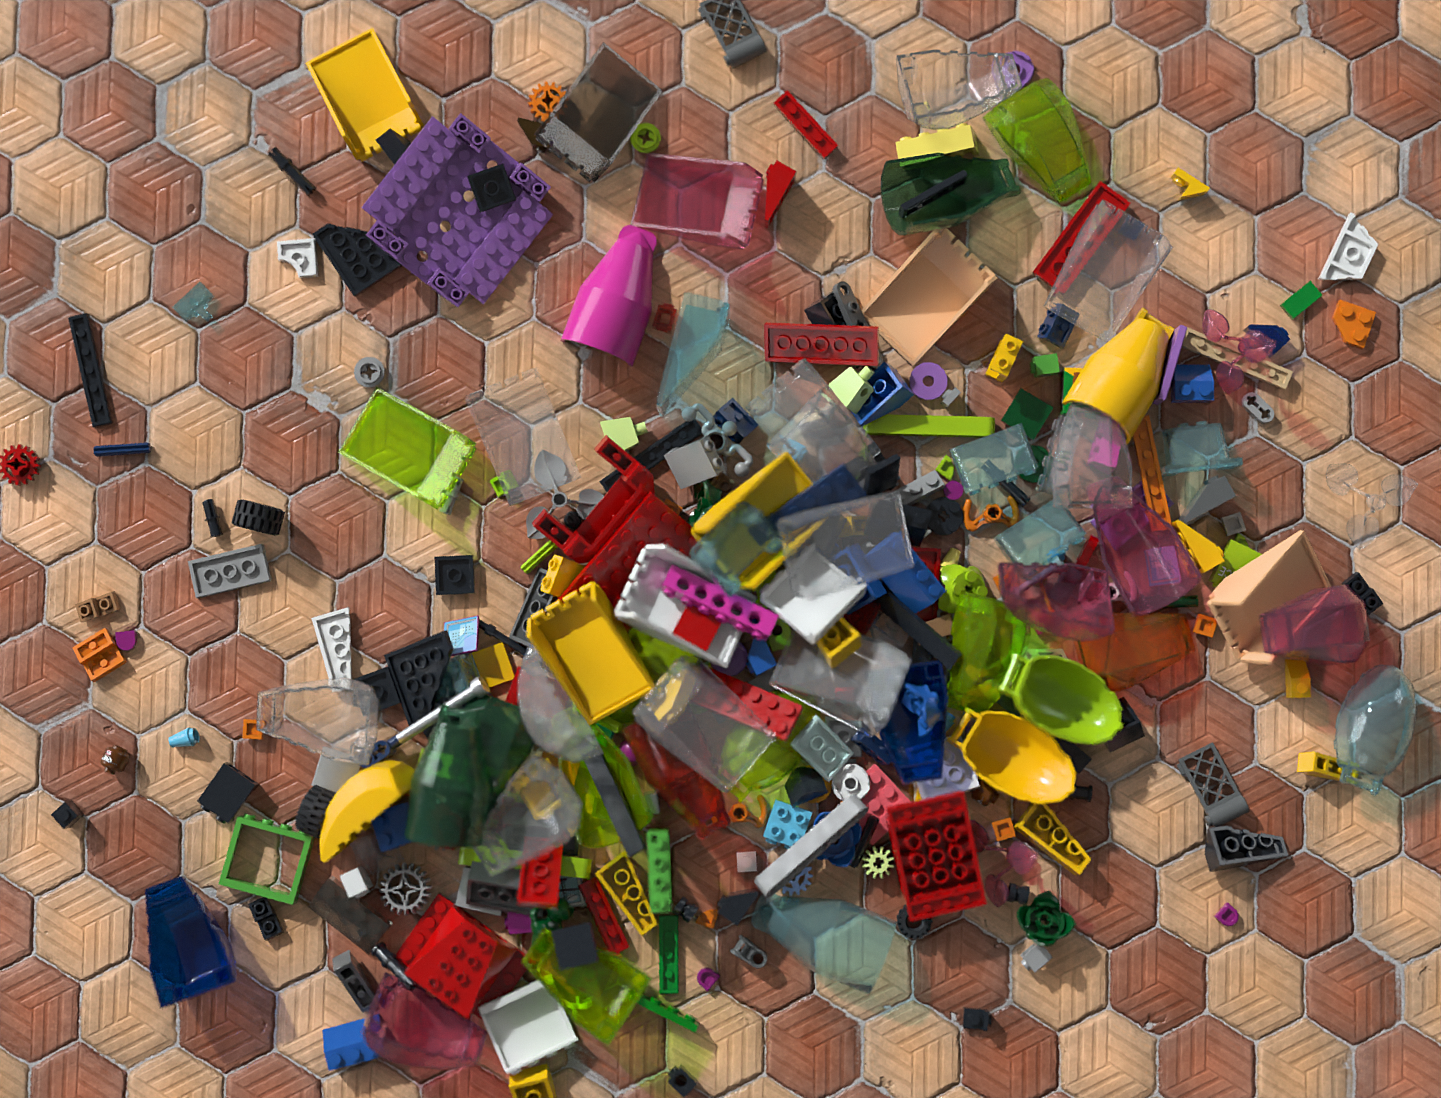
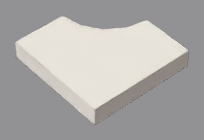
M315 238L277 241L278 260L280 262H287L293 265L297 270L299 278L319 277Z

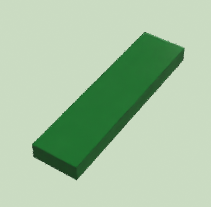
M659 915V994H679L678 915Z

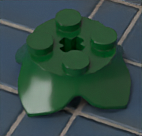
M709 480L693 485L695 500L698 504L697 509L692 511L686 521L693 528V525L720 502L722 489L715 488Z
M1050 891L1037 895L1031 905L1021 906L1016 913L1018 923L1026 932V937L1043 947L1053 946L1059 939L1069 935L1076 925L1075 920L1069 913L1060 910V903L1057 897Z

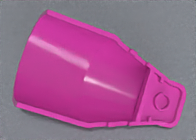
M627 225L621 229L617 241L580 286L561 337L562 342L565 343V340L594 347L624 360L629 366H633L652 314L653 253L657 245L656 236L652 232L633 225Z

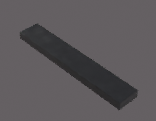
M83 313L68 317L92 427L97 428L113 424L89 314Z
M696 419L690 422L685 421L634 458L648 470H651L665 460L664 455L676 447H683L703 434L702 428ZM616 469L599 481L606 492L621 477L622 473Z
M885 588L887 593L872 603L949 670L953 669L962 653Z
M596 745L581 755L628 857H633L645 850L647 846L601 747Z

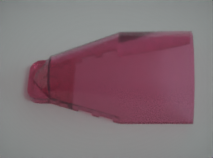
M1109 474L1088 486L1086 494L1093 507L1102 562L1131 615L1137 617L1155 612L1180 599L1199 584L1202 575L1173 526L1161 518L1155 510L1153 511L1140 497L1130 490L1120 475Z

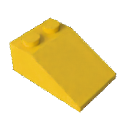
M1180 520L1171 522L1172 528L1170 529L1196 574L1204 573L1224 562V553L1219 546L1216 547L1213 542Z
M548 1064L522 1069L516 1074H510L509 1088L513 1098H557Z

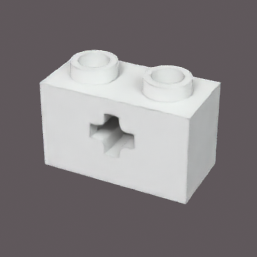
M364 865L340 876L349 897L355 896V898H359L369 893V888L373 886Z

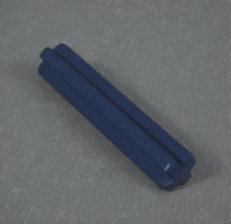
M147 442L94 446L93 451L94 456L97 457L144 454L151 452V444Z

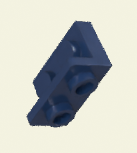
M1053 303L1047 310V316L1039 328L1037 338L1047 340L1059 348H1064L1080 314L1064 304Z
M731 398L713 416L715 424L719 428H722V425L727 421H732L736 424L737 432L733 436H728L736 444H740L759 426L734 398Z
M861 725L851 740L875 762L888 765L892 760L888 755L890 748L866 726Z

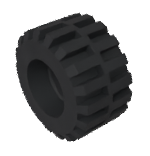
M241 499L237 500L232 524L275 536L280 533L285 512L279 508Z
M314 785L306 793L299 806L295 822L296 829L320 839L321 827L327 808L336 792L319 785Z

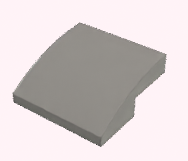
M322 748L311 785H319L337 793L349 779L358 774L360 769L358 758Z

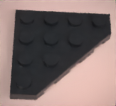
M327 223L312 233V235L354 297L402 266L366 236L367 231Z
M448 630L384 655L409 726L433 710L454 649Z

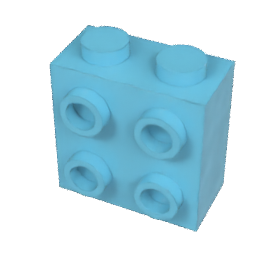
M775 799L763 837L766 838V842L774 845L780 842L785 844L784 848L789 849L805 835L812 811L797 806L792 808L791 804Z

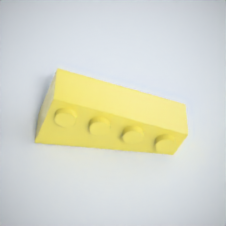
M967 123L958 124L953 129L941 128L932 134L930 132L920 133L919 137L915 138L903 137L900 141L895 142L899 164L902 168L927 164L929 159H932L933 162H939L947 159V156L962 158L969 152H972V155H979L975 131Z

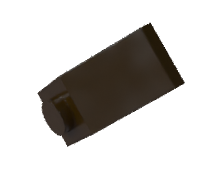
M518 117L517 122L532 148L538 153L546 154V152H551L556 135L555 126Z

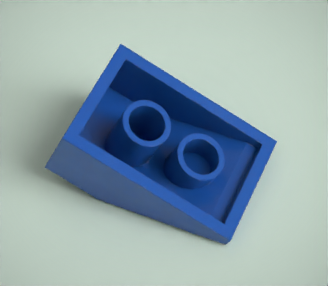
M885 361L873 371L874 374L868 380L873 387V392L857 414L852 412L861 426L900 408L914 395L899 372Z
M430 795L384 809L371 821L381 852L391 851L431 836L430 827L423 817L426 815L425 812L427 810H434Z

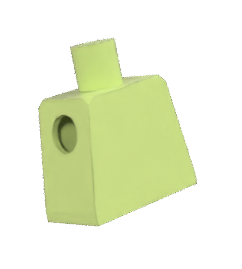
M865 366L860 372L849 367L834 379L828 387L847 409L857 414L873 392V387L868 380L874 372L868 366Z
M631 417L600 422L604 436L610 437L625 451L639 445L637 436L648 433L645 422L633 425Z

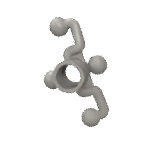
M696 403L691 407H685L681 413L682 418L688 422L693 421L696 418V412L699 411L707 420L701 429L703 435H709V437L720 435L724 443L720 449L716 450L718 455L730 457L737 451L745 462L736 464L734 468L735 474L739 477L747 476L750 471L749 468L753 464L752 456L740 444H733L727 438V436H733L737 432L736 424L732 421H727L722 425L721 431L714 424L715 418L702 404Z

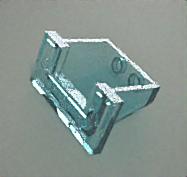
M1208 421L1196 422L1195 426H1189V423L1177 424V428L1162 431L1167 465L1160 468L1162 477L1206 470L1235 469L1243 465L1242 457L1230 459L1222 423L1208 424Z

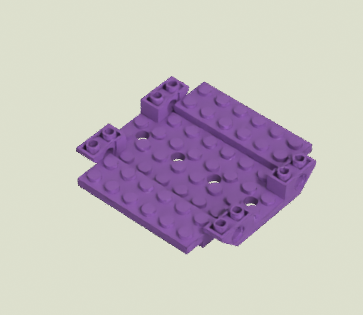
M461 113L449 128H446L432 116L361 207L376 219L375 224L366 236L456 307L460 306L468 294H471L484 304L553 215L539 203L551 186L524 164L514 160L490 140L491 137ZM489 161H494L497 165L503 163L516 200L480 213L475 198L471 202H467L463 197L466 191L472 192L467 176L487 169ZM442 221L450 223L451 228L448 232L441 230L440 224ZM419 251L427 253L426 261H418L417 253Z

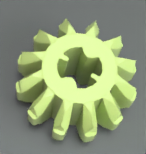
M873 846L872 850L874 853L871 854L869 850L865 851L869 858L862 857V860L868 862L863 864L862 868L870 867L866 871L867 875L873 871L872 878L876 879L877 873H879L880 878L883 879L884 871L887 875L891 874L887 867L894 868L893 864L888 863L893 861L894 857L887 858L891 852L887 850L883 854V846H880L879 852ZM879 857L880 860L883 859V862L880 863V867H877L876 865L873 866V862H876L875 858Z

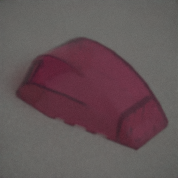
M999 562L1000 597L1011 614L1024 624L1041 632L1075 641L1096 640L1113 634L1115 631L1107 570L1074 563H1065L1064 565H1057V563H1049L1048 565L1031 563V565H1023V562Z
M1348 585L1312 589L1294 600L1287 601L1283 605L1259 615L1264 654L1302 660L1308 663H1318L1324 666L1346 664L1359 661L1370 642L1365 601Z
M385 972L372 999L361 1030V1034L368 1047L387 1061L406 1066L441 1070L463 1069L476 1066L479 1063L488 1032L471 1020L463 1019L457 1015L458 1012L453 1008L448 1009L442 1005L440 999L437 997L432 998L426 994L427 991L422 987L416 986L415 990L409 991L396 976Z

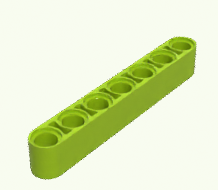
M886 414L864 425L863 434L994 438L995 418Z
M460 845L458 864L471 866L472 861L521 869L523 852ZM562 856L560 876L590 879L592 859Z

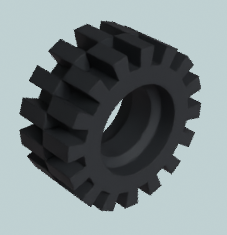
M906 904L899 910L896 922L899 930L906 937L913 939L923 938L931 930V917L922 919L919 927L911 928L907 924L908 911Z

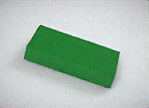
M1310 280L1280 306L1293 320L1319 299L1322 293Z

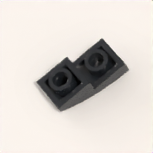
M1355 572L1341 583L1367 615H1370L1384 604L1375 590L1368 586L1359 572Z
M262 897L248 904L265 941L284 933L268 898Z

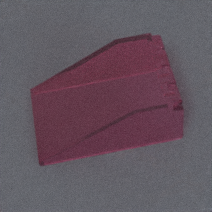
M647 153L631 225L644 230L718 247L746 248V246H749L752 234L747 229L753 230L756 214L751 213V211H757L760 196L756 195V193H761L764 183V179H762L763 174L745 162Z

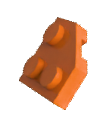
M1339 300L1332 320L1337 325L1344 343L1363 349L1376 312Z

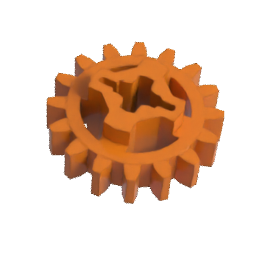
M545 81V86L543 87L539 83L538 90L532 89L534 95L528 96L531 102H528V106L533 107L530 110L531 114H535L536 120L541 117L542 123H545L546 119L549 120L550 124H552L553 119L559 122V116L565 117L564 110H569V107L566 105L569 103V98H564L567 96V92H561L563 89L561 85L556 88L555 82L549 86L548 82ZM551 91L557 93L560 97L554 96ZM548 96H549V99L551 100L550 105H549L550 109H548V106H547V104H546V103H547V100H548ZM538 108L546 111V114L540 112Z

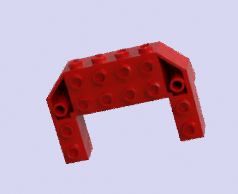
M607 435L604 436L594 450L621 472L622 475L574 532L571 531L546 509H543L532 522L533 527L578 564L591 561L649 491L655 495L653 474Z

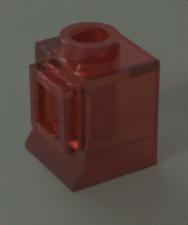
M668 303L658 304L652 324L653 329L671 334L677 315V309H674V305ZM662 313L671 315L669 324L660 322Z

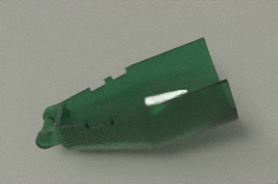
M932 153L886 161L881 174L880 187L882 206L886 219L892 230L898 235H910L935 229L956 227L1004 198L1019 195L1021 189L1016 185L1012 176L1008 159L992 160L977 157L967 159L961 158V155H955V157L944 156V153ZM962 170H965L968 174L963 186L904 219L899 216L901 204ZM1000 170H1002V172H1003V174H1004V176H1005V179H1006V181H1007L1009 187H1007L1006 182H1005V180H1004V178H1003V175H1002V173H1001Z
M445 704L440 706L438 721L411 776L404 833L406 839L420 844L447 848L483 846L489 782L486 780L485 762L483 763L481 752L483 748L479 731V710H462L451 708ZM449 715L469 718L468 723L450 721Z

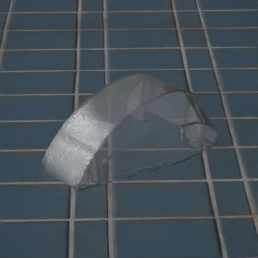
M928 50L896 56L898 88L907 119L922 128L933 130L952 128L988 111L1022 88L1013 54L988 52L985 55L971 51L969 54L952 50H950V53L941 52V50Z
M821 389L766 444L777 457L788 452L813 484L842 463H845L860 485L864 487L866 469L877 464L854 422ZM862 497L849 504L860 508L867 500Z
M1070 403L1052 465L1053 508H1132V463L1122 427L1110 416L1094 407L1082 403Z
M532 643L529 644L518 676L517 694L520 714L527 732L537 745L560 760L575 763L601 755L603 751L591 727L584 717L580 716L575 704Z
M348 678L324 679L258 692L256 730L278 739L287 740L292 745L307 748V751L322 754L324 755L323 757L330 760L368 765L377 739L379 700L369 685Z
M534 756L509 780L506 785V791L498 798L499 802L495 809L489 813V819L486 824L481 826L471 843L472 848L490 876L505 872L567 843L580 825L581 800L562 771L539 756Z

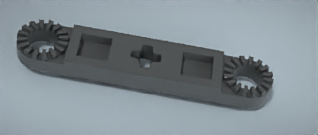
M844 281L835 284L832 290H834V297L838 301L839 309L846 324L850 326H868L850 285ZM840 288L845 291L844 295L841 293ZM880 351L879 365L868 366L873 371H875L883 363V358L881 356Z

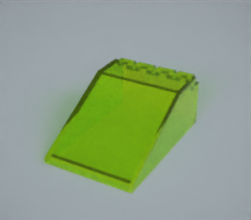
M376 387L338 453L438 510L439 507L443 508L449 497L445 493L447 491L451 493L457 484L456 474L461 476L468 463L465 459L471 460L477 448L474 441L457 430Z

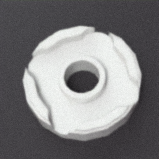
M847 764L833 777L832 788L835 795L842 801L852 794H856L862 800L870 790L871 781L869 774L863 767L857 764ZM848 778L855 779V788L850 789L847 787L846 780Z

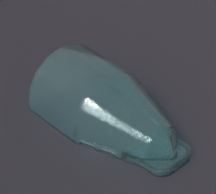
M763 893L757 901L751 918L752 925L756 929L770 935L813 973L866 994H870L880 975L896 928L895 920L842 899L780 896L777 894L767 898Z

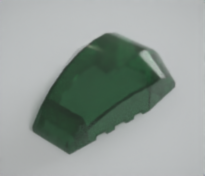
M487 694L482 698L476 696L468 701L457 725L448 806L484 821L512 783L511 781L519 774L522 767L532 756L546 719L524 708Z

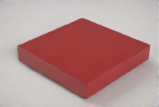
M694 605L691 607L686 606L672 634L707 652L722 622L718 621L715 615L701 613L699 608Z

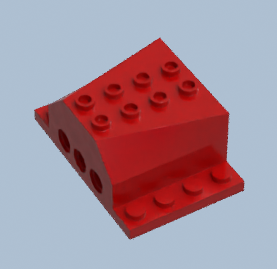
M963 790L886 807L888 816H885L900 890L906 901L910 922L987 905Z
M440 892L396 953L397 960L408 967L404 972L405 975L467 1019L473 1013L481 1020L482 1017L477 1007L511 992L534 960L460 906H455L453 901Z

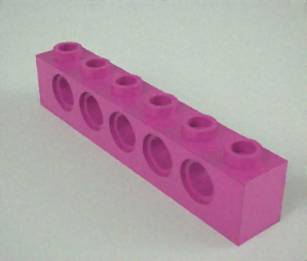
M673 564L660 590L667 597H675L689 607L694 605L699 608L701 613L715 615L718 621L725 624L729 623L738 631H746L760 641H767L779 616ZM685 585L688 590L683 591L678 586ZM702 593L706 598L699 599L696 594ZM714 602H721L723 607H716ZM732 610H738L741 615H733ZM754 618L759 624L754 625L749 619Z

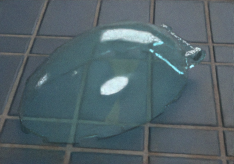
M1376 665L1361 674L1359 681L1348 691L1337 715L1335 729H1337L1334 740L1336 761L1338 766L1343 768L1340 782L1344 784L1349 783L1367 790L1374 796L1378 795L1384 777L1392 774L1403 761L1412 743L1418 712L1413 684L1394 665ZM1351 772L1372 779L1373 783L1370 784L1350 776Z

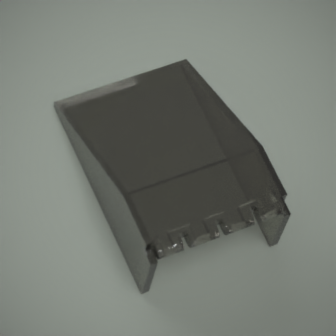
M603 42L535 131L534 135L537 136L535 139L545 147L550 144L549 150L560 159L565 156L564 162L575 171L580 168L579 174L588 182L592 180L595 183L613 163L663 90Z

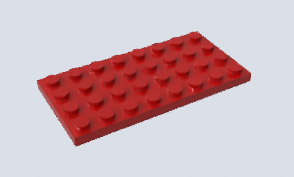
M649 491L556 601L560 599L565 604L563 597L575 590L581 595L579 588L590 582H595L596 585L600 586L614 609H616L619 600L626 601L621 596L627 582L634 583L629 578L635 564L642 565L637 560L646 545H666L690 559L703 543L700 544L692 535L691 530L693 527ZM622 622L626 631L628 632L631 626Z

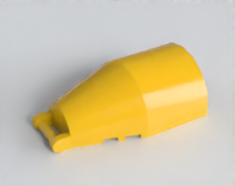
M1145 308L1139 311L1132 323L1089 357L1062 402L1064 405L1072 402L1086 404L1110 416L1126 433V437L1122 442L1124 445L1129 443L1159 393L1168 340L1174 332L1172 326L1165 325L1147 313L1148 310Z

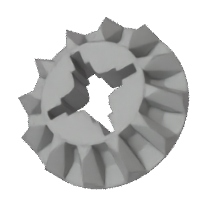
M374 357L362 358L354 368L355 379L364 387L372 388L379 385L382 379H384L385 369L382 363ZM369 367L371 370L377 371L372 374L371 380L368 375L362 374L367 372Z

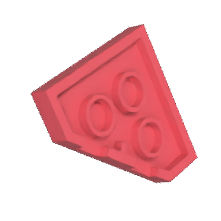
M875 763L866 771L869 774L871 783L870 790L862 799V802L869 810L859 822L863 830L869 816L873 815L879 818V823L870 840L872 845L888 832L885 816H888L886 807L911 802Z

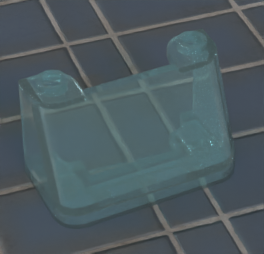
M744 501L738 503L692 548L690 557L731 598L741 585L737 577L763 551L775 553L786 542L761 511Z

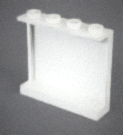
M813 542L809 547L805 546L801 550L800 555L796 559L793 558L783 572L779 571L770 585L766 584L762 588L761 602L814 645L865 594L867 584L862 580L858 583L852 580L817 552Z
M549 974L477 1007L506 1074H516L522 1070L521 1067L527 1064L529 1067L540 1062V1058L544 1056L547 1058L557 1054L556 1050L563 1047L565 1050L575 1046L574 1042L578 1041L553 985L552 977Z

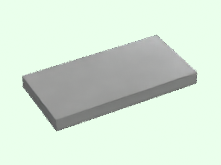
M264 544L188 561L196 599L272 581Z

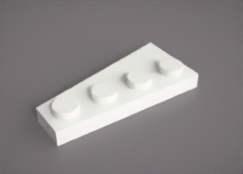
M350 607L312 618L332 692L352 687Z

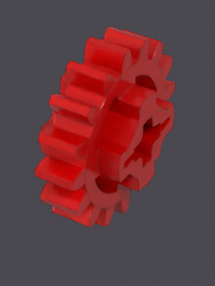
M18 444L17 448L10 445V451L7 449L3 450L5 456L0 455V459H2V462H0V466H2L0 473L4 474L2 479H9V484L13 485L15 483L17 486H21V483L28 485V480H35L33 475H39L36 469L41 467V465L37 464L40 457H34L37 453L36 451H30L29 446L23 447L21 444ZM20 463L25 464V465L19 466L18 468H17L16 466H13V465H17V464H20Z

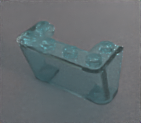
M1022 423L949 449L964 493H969L970 496L980 493V488L986 486L988 489L999 486L998 482L1005 479L1006 482L1016 480L1019 474L1023 473L1025 476L1036 472L1035 469L1038 468Z
M1058 496L993 539L1017 576L1023 575L1026 577L1037 571L1035 567L1042 563L1044 566L1053 560L1051 556L1056 553L1060 556L1068 551V545L1072 544L1074 546L1085 540L1084 535L1087 533Z

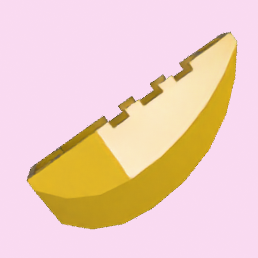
M388 760L375 763L349 779L334 796L327 808L322 823L320 855L323 863L341 853L357 839L356 834L362 829L366 831L371 827L369 823L390 805L396 806L425 781L426 778L404 762Z

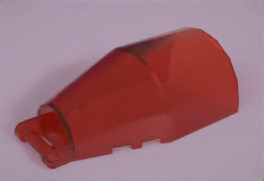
M687 703L684 712L679 716L678 720L672 724L661 722L656 715H653L621 730L647 784L691 828L694 827L700 839H706L714 831L722 827L726 828L731 824V819L725 808L721 787L717 785L715 777L717 769L713 768L711 760L713 757L712 749L689 703ZM715 816L717 821L707 826L705 821Z

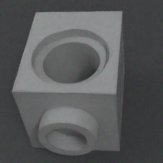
M1033 943L1020 954L1023 958L1021 963L1028 971L1032 969L1034 972L1053 958L1043 946H1039L1036 943Z

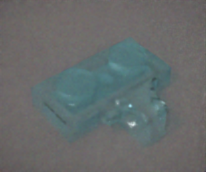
M199 282L172 308L186 322L193 316L197 318L199 315L208 322L213 316L206 310L209 307L207 303L214 295L202 282Z

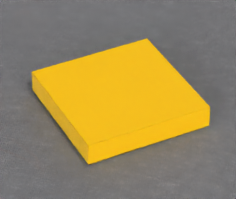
M503 642L467 655L474 678L481 676L489 688L513 680L515 676Z

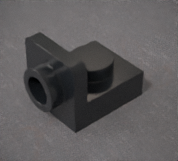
M964 1007L962 1027L988 1031V1026L991 1027L992 1015H989V1011L987 1009Z

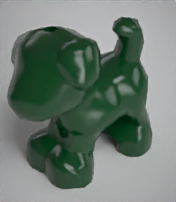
M558 897L557 909L546 908L548 916L545 918L537 917L538 907L530 910L531 930L533 933L531 945L537 952L549 951V943L546 940L547 935H552L554 930L563 929L562 921L568 920L573 916L574 907L561 897Z

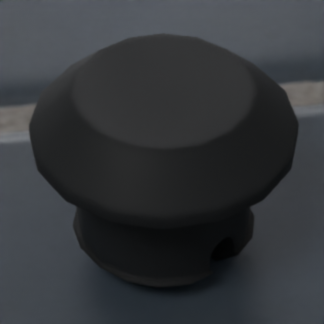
M568 512L564 517V523L569 528H576L581 523V517L577 512Z

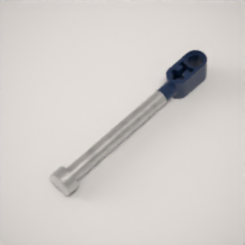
M478 676L470 682L471 686L392 738L378 741L362 751L358 756V763L363 768H368L375 763L387 760L396 753L397 747L476 696L482 698L490 692L488 684L481 676ZM386 745L387 748L385 749V752L380 753L379 751L383 750ZM368 754L372 756L371 763L367 760Z

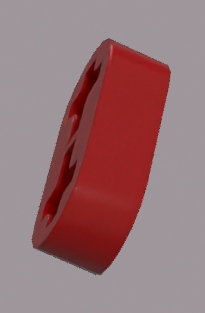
M1090 534L1074 563V567L1082 571L1084 570L1099 542V538Z

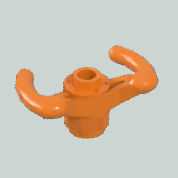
M1012 496L1007 498L1012 509L1013 516L1011 518L1005 515L999 505L995 503L988 504L982 510V515L971 521L970 508L972 500L967 499L963 507V522L966 529L974 532L982 524L1003 523L1008 528L1016 527L1020 518L1016 500ZM989 511H993V512H994V517H993V518H992L991 515H988V512H989Z
M716 795L711 804V820L717 828H722L729 822H750L755 827L761 828L765 826L768 818L767 803L763 795L757 796L761 809L760 817L750 813L745 804L735 803L730 808V812L720 818L718 817V806L721 796ZM739 808L743 811L741 816L735 813Z

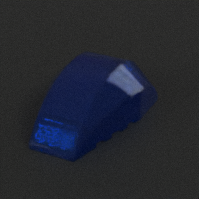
M936 660L865 671L869 712L902 784L942 779L948 694L942 663ZM907 683L914 686L927 685L930 692H935L939 700L936 704L942 712L943 720L937 722L929 734L924 737H919L917 720L920 717L917 713L911 712L901 702L904 693L910 690L905 687Z
M179 876L146 888L147 933L149 936L148 954L150 955L149 972L160 1008L197 998L237 982L236 963L231 943L210 910L186 878Z

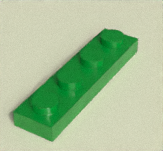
M629 988L626 999L694 1033L696 1032L699 1023L696 1022L697 1018L690 1014L684 1016L678 1013L679 1009L671 1005L666 1007L661 1004L662 1001L653 996L650 999L644 996L645 992L638 988L632 990Z

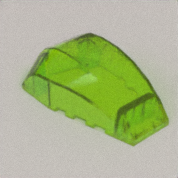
M1044 78L1032 82L1000 102L982 118L1002 150L1007 155L1009 154L1019 166L1029 173L1028 175L1035 179L1058 203H1061L1092 183L1084 146L1071 104L1063 92L1050 79Z
M961 590L951 627V635H953V643L951 645L961 652L962 656L954 668L949 670L951 675L947 688L946 707L960 711L970 708L981 714V712L991 708L1003 694L998 691V688L1002 686L1012 660L1010 658L1011 655L1017 654L1024 658L1031 636L1030 618L1024 607Z
M543 928L521 962L546 988V991L554 997L561 1008L568 1013L578 1026L609 1046L644 995L652 977L623 954L597 945L598 962L560 970L552 930Z

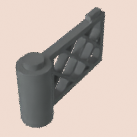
M705 0L699 3L700 8H698L702 19H707L725 53L723 59L727 67L731 66L734 69L767 52L762 38L758 35L740 0H734L732 5L722 3L723 0H720V2L718 0ZM710 4L718 5L716 13L708 12L706 6ZM721 6L731 9L728 17L718 15ZM734 10L742 13L741 21L731 19ZM717 19L727 21L724 30L716 28L715 22ZM729 22L739 25L737 33L727 31ZM742 26L750 28L752 34L748 36L740 35ZM725 34L735 37L732 44L725 45L723 41Z
M1213 742L1178 759L1179 764L1176 766L1181 775H1186L1206 813L1204 820L1208 827H1220L1249 812L1245 799L1238 791ZM1211 748L1214 754L1212 762L1202 759L1203 752ZM1189 758L1198 760L1195 771L1188 769L1184 761ZM1200 762L1211 765L1208 775L1198 772ZM1214 766L1222 769L1223 775L1221 779L1211 776ZM1196 775L1207 778L1204 788L1196 785ZM1210 779L1220 782L1217 792L1207 789ZM1223 783L1230 785L1234 793L1229 796L1220 794ZM1206 792L1216 795L1214 803L1207 806L1204 800Z

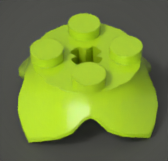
M957 564L942 567L941 581L945 586L946 592L938 598V608L948 613L964 612L968 615L975 613L988 593L981 571L975 566L965 568Z

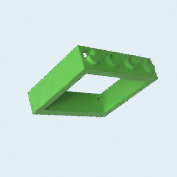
M245 813L244 816H238L218 884L287 904H296L315 837L293 830V826L281 823V826L275 825L274 821L263 818L260 821L255 819L256 816ZM243 824L305 841L290 893L229 876Z
M669 827L650 828L647 832L650 913L670 912L672 908Z

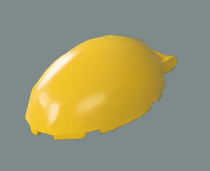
M965 708L964 715L951 737H948L946 740L949 744L962 751L965 761L975 775L991 788L1018 800L1038 804L1062 801L1074 791L1076 773L1068 754H1065L1055 738L1050 734L1044 733L1023 717L1002 711H985L978 714L970 708ZM972 717L976 721L964 742L961 743L958 739Z

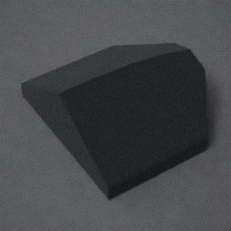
M805 766L795 768L785 784L792 808L828 793L823 777L815 769Z

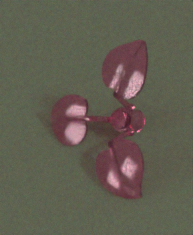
M1207 309L1204 313L1202 329L1208 340L1218 342L1223 338L1239 341L1238 350L1242 354L1231 363L1222 361L1216 371L1217 381L1222 390L1227 394H1232L1242 386L1244 381L1243 371L1235 363L1243 357H1246L1251 363L1263 361L1270 354L1276 342L1255 330L1247 332L1244 338L1226 336L1225 334L1230 329L1227 319L1213 309Z
M971 819L970 824L977 853L983 852L984 848L990 851H1008L1006 859L1011 865L997 874V876L989 874L984 884L987 897L996 907L1000 908L1007 902L1009 896L1008 887L1000 879L1001 876L1012 868L1021 875L1028 873L1034 866L1039 853L1031 850L1019 841L1012 843L1011 847L1008 848L989 847L987 844L990 842V837L986 829L980 823Z

